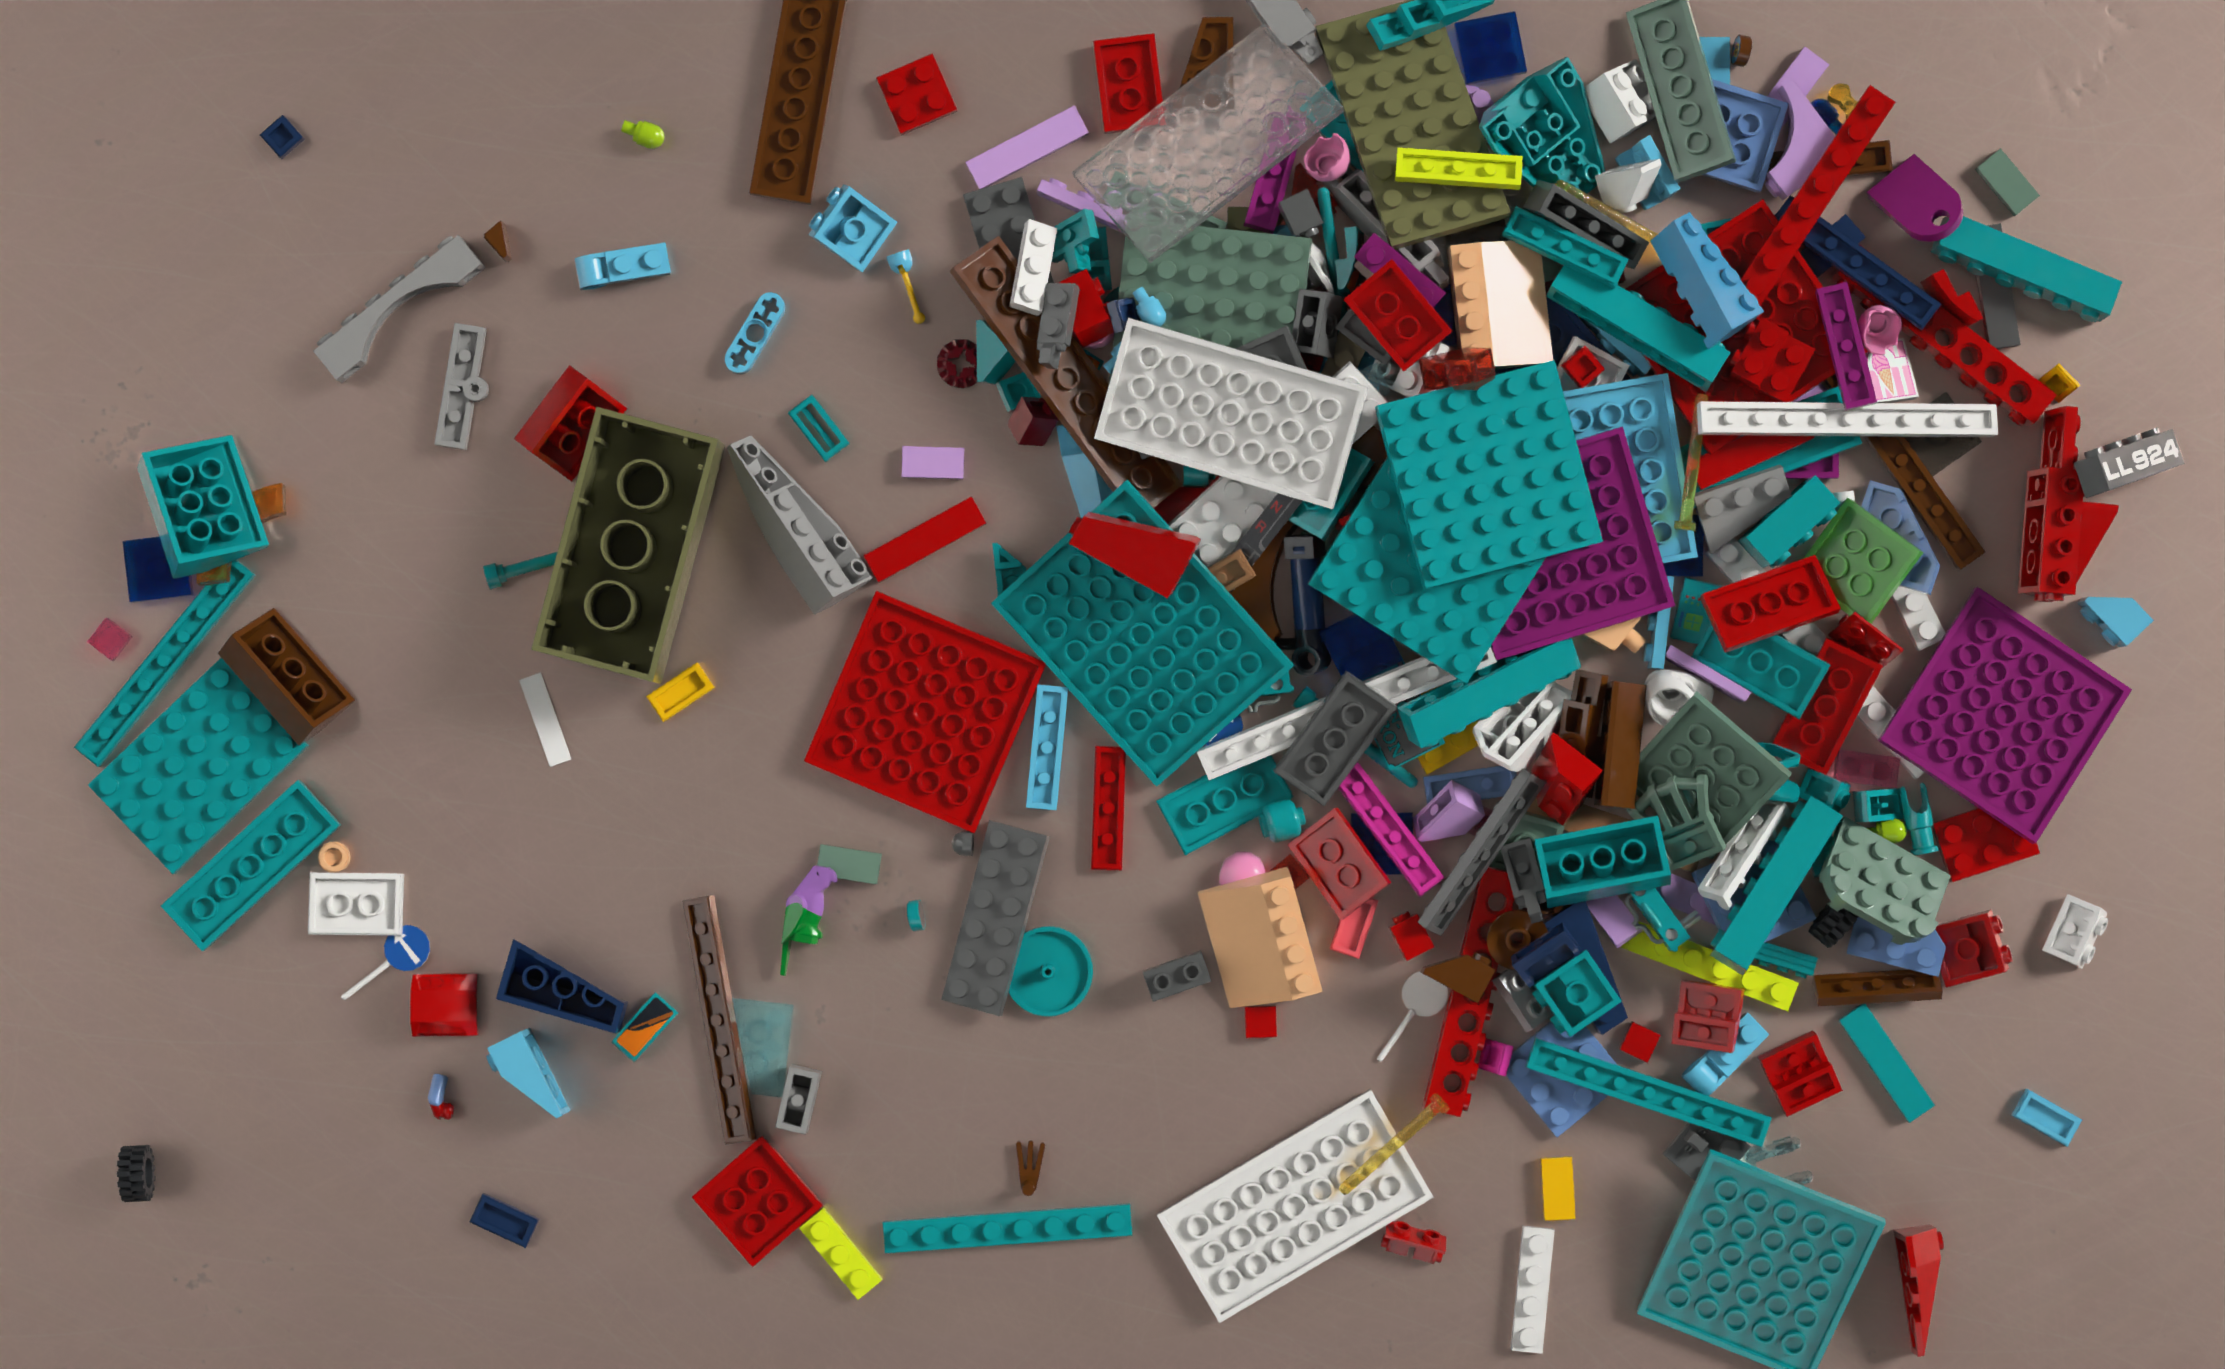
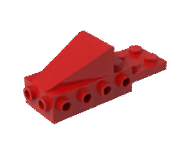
M2063 406L2044 411L2040 469L2027 471L2018 594L2034 595V601L2038 602L2064 601V596L2075 595L2078 580L2119 509V505L2083 502L2085 494L2076 469H2073L2074 463L2078 459V447L2075 446L2076 434L2081 426L2078 407Z

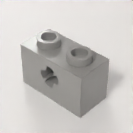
M795 1064L789 1066L775 1128L806 1135L809 1131L822 1071Z

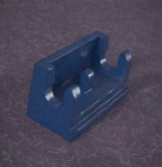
M1562 922L1511 956L1512 966L1530 988L1538 979L1574 955L1576 957L1580 955L1582 949Z

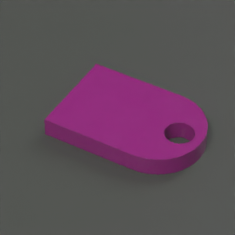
M1915 154L1867 191L1869 200L1909 236L1919 241L1932 242L1948 237L1959 227L1963 218V206L1957 191ZM1946 216L1949 218V221L1944 225L1938 226L1933 224L1934 220L1938 217Z

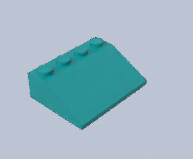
M232 435L143 452L141 454L137 470L173 579L203 573L269 547V542Z

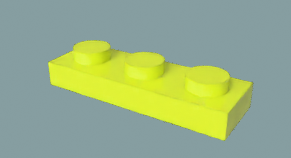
M824 1207L799 1227L857 1300L882 1281L881 1276Z

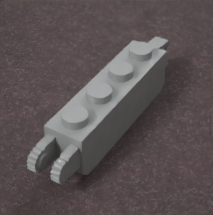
M1246 0L1281 51L1290 52L1293 49L1307 65L1323 55V51L1314 35L1316 20L1307 8L1302 10L1296 0Z
M1348 167L1346 173L1341 176L1343 181L1340 183L1337 180L1322 182L1333 194V202L1369 238L1375 232L1388 243L1362 170L1356 169L1353 171ZM1431 240L1396 249L1398 253L1442 290L1448 286L1449 277L1442 270L1444 264L1440 260L1441 253Z

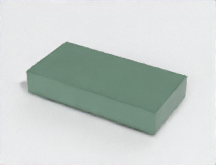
M2001 148L1975 169L2013 216H2016L2040 196Z
M820 844L817 865L830 867L836 872L839 879L877 884L882 854Z

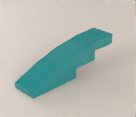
M1414 0L1400 4L1395 12L1370 19L1366 27L1378 49L1382 51L1448 26L1493 4L1495 0Z

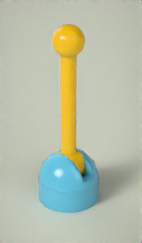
M910 250L889 255L886 258L891 270L901 274L914 311L913 320L917 324H922L925 321V315L920 312L908 276V271L913 264Z

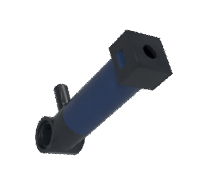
M1300 534L1284 537L1285 559H1290L1295 638H1279L1275 644L1281 650H1295L1291 662L1294 664V670L1300 675L1310 676L1326 670L1332 658L1331 652L1326 646L1323 594L1308 585V582L1321 563V556H1325L1326 553L1324 541L1312 534ZM1309 652L1315 657L1314 666L1308 661Z

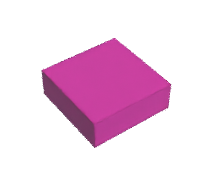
M1486 1038L1478 1062V1068L1506 1076L1514 1046Z

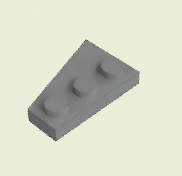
M1780 464L1692 494L1706 544L1711 554L1791 496L1783 467Z

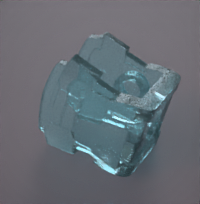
M1789 1135L1773 1141V1144L1767 1146L1764 1144L1762 1147L1755 1145L1746 1152L1744 1158L1747 1164L1757 1167L1756 1162L1783 1155L1800 1148L1801 1141L1799 1138H1791ZM1806 1170L1786 1176L1785 1179L1805 1185L1812 1182L1813 1175L1811 1171Z

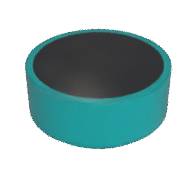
M921 900L908 901L907 917L910 929L913 932L925 930V914Z

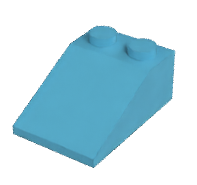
M531 1028L520 1031L487 1048L490 1054L486 1055L492 1070L494 1072L499 1071L501 1077L556 1119L571 1111Z

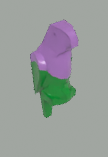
M813 866L792 895L787 898L781 943L783 944L780 975L786 976L792 940L808 944H818L819 939L823 938L818 924L824 910V890L830 886L832 881L834 883L837 882V874L830 867Z

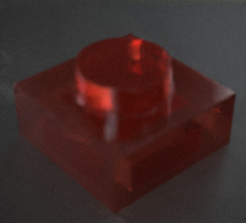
M1290 853L1268 871L1287 867L1295 890L1310 878Z

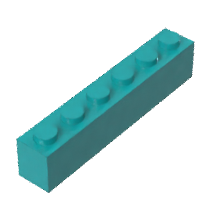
M1945 216L1940 226L1946 224L1949 218ZM1964 216L1959 227L1951 235L1934 241L1930 251L1938 255V259L1945 263H1958L1967 267L1966 270L1974 275L1983 276L1986 274L1991 276L2001 286H2013L2021 289L2030 298H2043L2052 302L2053 307L2063 311L2072 310L2077 312L2082 319L2089 322H2101L2110 316L2122 284L2120 280Z
M1566 266L1562 267L1546 297L1707 392L1731 353L1726 350L1722 343L1708 350L1703 341L1706 337L1699 334L1694 326L1688 323L1682 324L1672 318V315L1666 309L1654 307L1647 303L1639 293L1627 291L1620 287L1618 283L1615 289H1612Z
M1572 638L1496 660V663L1475 671L1467 684L1455 679L1398 707L1397 710L1408 740L1420 748L1434 746L1439 742V739L1449 734L1463 731L1470 723L1489 718L1493 714L1492 712L1502 707L1512 706L1520 698L1530 693L1542 691L1547 684L1555 680L1568 678L1572 675L1573 671L1581 668Z
M1810 796L1806 803L1799 801L1790 815L1795 819L1790 828L1784 826L1774 841L1779 844L1774 854L1768 851L1760 863L1759 868L1763 872L1758 880L1752 877L1742 893L1747 895L1743 904L1735 903L1726 918L1731 923L1726 931L1719 929L1710 943L1715 947L1710 956L1741 975L1749 968L1843 817L1842 814L1813 796Z

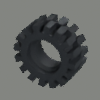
M1830 902L1821 910L1819 916L1813 921L1808 930L1810 934L1827 948L1835 945L1850 930L1852 924L1859 917L1844 908L1838 912L1828 905Z
M150 1145L121 1147V1152L118 1155L119 1161H117L119 1168L117 1171V1177H119L117 1184L120 1187L119 1195L121 1200L124 1202L151 1201L153 1191L155 1190L154 1181H156V1176L154 1175L155 1165L153 1164L155 1159L154 1155H152V1148H150Z

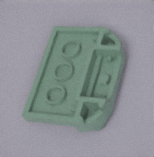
M1843 817L1837 825L1821 868L1819 883H1823L1824 890L1831 900L1828 905L1838 912L1844 908L1893 935L1891 942L1903 945L1904 943L1920 941L1936 929L1939 922L1935 921L1951 875L1851 819Z

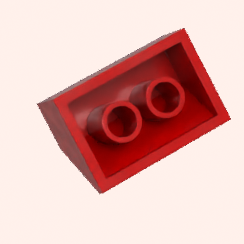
M569 365L515 436L514 440L572 482L578 475L596 407L624 414L627 408Z

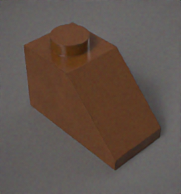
M1474 952L1472 957L1463 954L1424 966L1421 973L1478 1003L1495 969L1489 967L1491 960Z

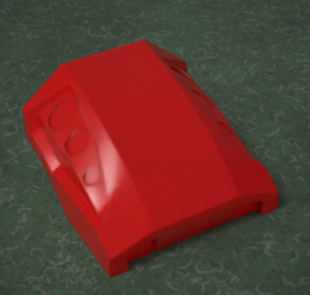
M479 973L413 974L410 989L412 1037L477 1036V981Z

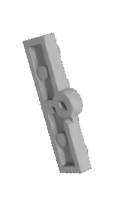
M454 324L434 443L437 446L467 450L474 404L484 400L489 393L487 382L479 377L487 329L484 327Z

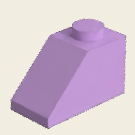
M1451 780L1412 819L1417 840L1426 842L1465 835L1481 821L1485 813L1480 794Z

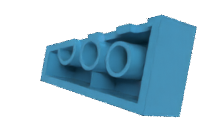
M1690 212L1673 220L1650 241L1667 274L1675 276L1678 282L1676 290L1681 300H1688L1694 311L1690 317L1695 326H1702L1707 336L1703 341L1708 350L1740 332L1764 312L1758 304L1757 298L1749 292L1740 280L1738 273L1731 268L1722 256L1718 246L1710 240L1702 229L1700 222Z

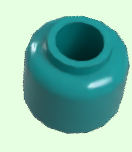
M1290 799L1267 804L1263 807L1262 814L1258 815L1264 838L1269 837L1274 843L1298 837L1301 834V825L1306 824L1302 807H1296Z

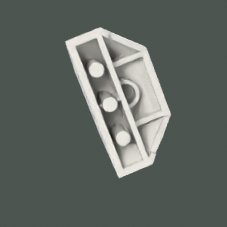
M1553 681L1547 684L1542 691L1530 693L1520 698L1516 704L1502 707L1492 712L1493 714L1489 718L1480 720L1473 727L1472 732L1483 756L1510 771L1520 772L1522 768L1527 769L1540 755L1552 733H1558L1563 700H1570L1572 691Z

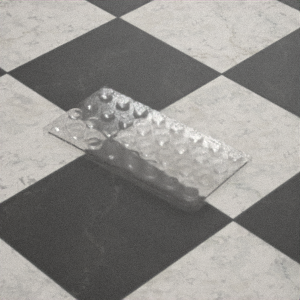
M1264 22L1072 173L1087 193L1148 262L1151 263L1344 112V109L1339 101L1271 27Z

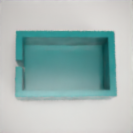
M1814 475L1798 485L1791 492L1789 498L1769 511L1737 541L1762 568L1767 566L1771 568L1778 567L1791 555L1788 550L1792 546L1794 548L1798 545L1801 546L1814 535L1811 529L1815 525L1817 527L1822 524L1825 525L1837 514L1834 508L1840 502L1820 479Z

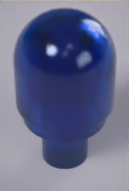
M1825 99L1813 100L1811 102L1812 106L1829 129L1836 135L1843 125L1837 119L1840 116L1837 112L1838 110Z

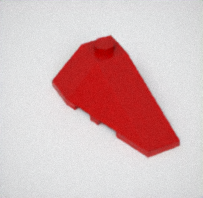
M1930 1224L1893 1230L1911 1351L1917 1357L1925 1355L1941 1261L1940 1250L1944 1249L1941 1232H1937L1936 1227Z

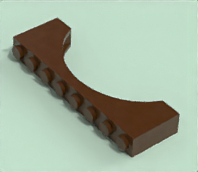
M1374 425L1356 440L1351 447L1374 461L1373 466L1357 491L1368 488L1387 457L1382 433ZM1290 521L1284 524L1253 564L1252 569L1256 576L1236 587L1232 592L1229 591L1274 643L1283 635L1278 623L1274 603L1276 570L1284 550V537L1292 536L1298 528L1297 525Z

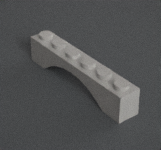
M459 235L455 238L452 236L447 237L438 245L439 250L431 257L426 255L414 264V271L406 277L404 274L397 277L390 283L391 289L382 296L377 294L365 304L367 308L359 315L354 313L348 316L341 323L343 327L334 335L330 332L317 342L319 347L313 352L337 381L343 383L367 363L369 350L377 331L386 318L400 305L412 297L429 290L444 287H463L486 268L463 238Z

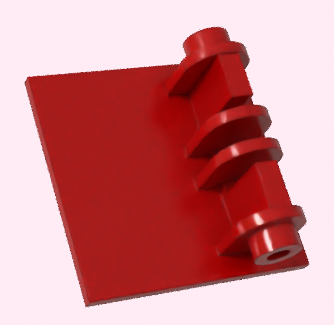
M1853 612L1849 617L1845 614L1838 622L1839 625L1828 634L1834 641L1883 664V667L1904 651L1903 648L1856 612Z

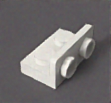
M2067 894L2042 951L2082 969L2084 964H2089L2094 956L2096 948L2093 944L2097 935L2101 936L2107 927V912L2098 906Z

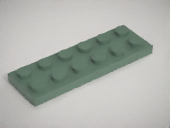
M1657 0L1626 12L1674 180L1677 183H1681L1735 163V155L1689 1Z

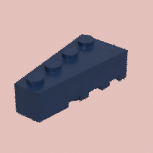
M1586 901L1568 904L1562 908L1560 913H1554L1543 920L1548 931L1563 922L1582 951L1586 949L1620 997ZM1619 1003L1591 1023L1597 1033L1603 1035L1628 1018L1623 1003Z

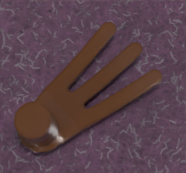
M1030 1140L1028 1142L1027 1169H1024L1022 1145L1018 1141L1016 1149L1020 1185L1023 1194L1031 1196L1037 1188L1045 1144L1044 1142L1040 1144L1036 1166L1033 1170V1141Z

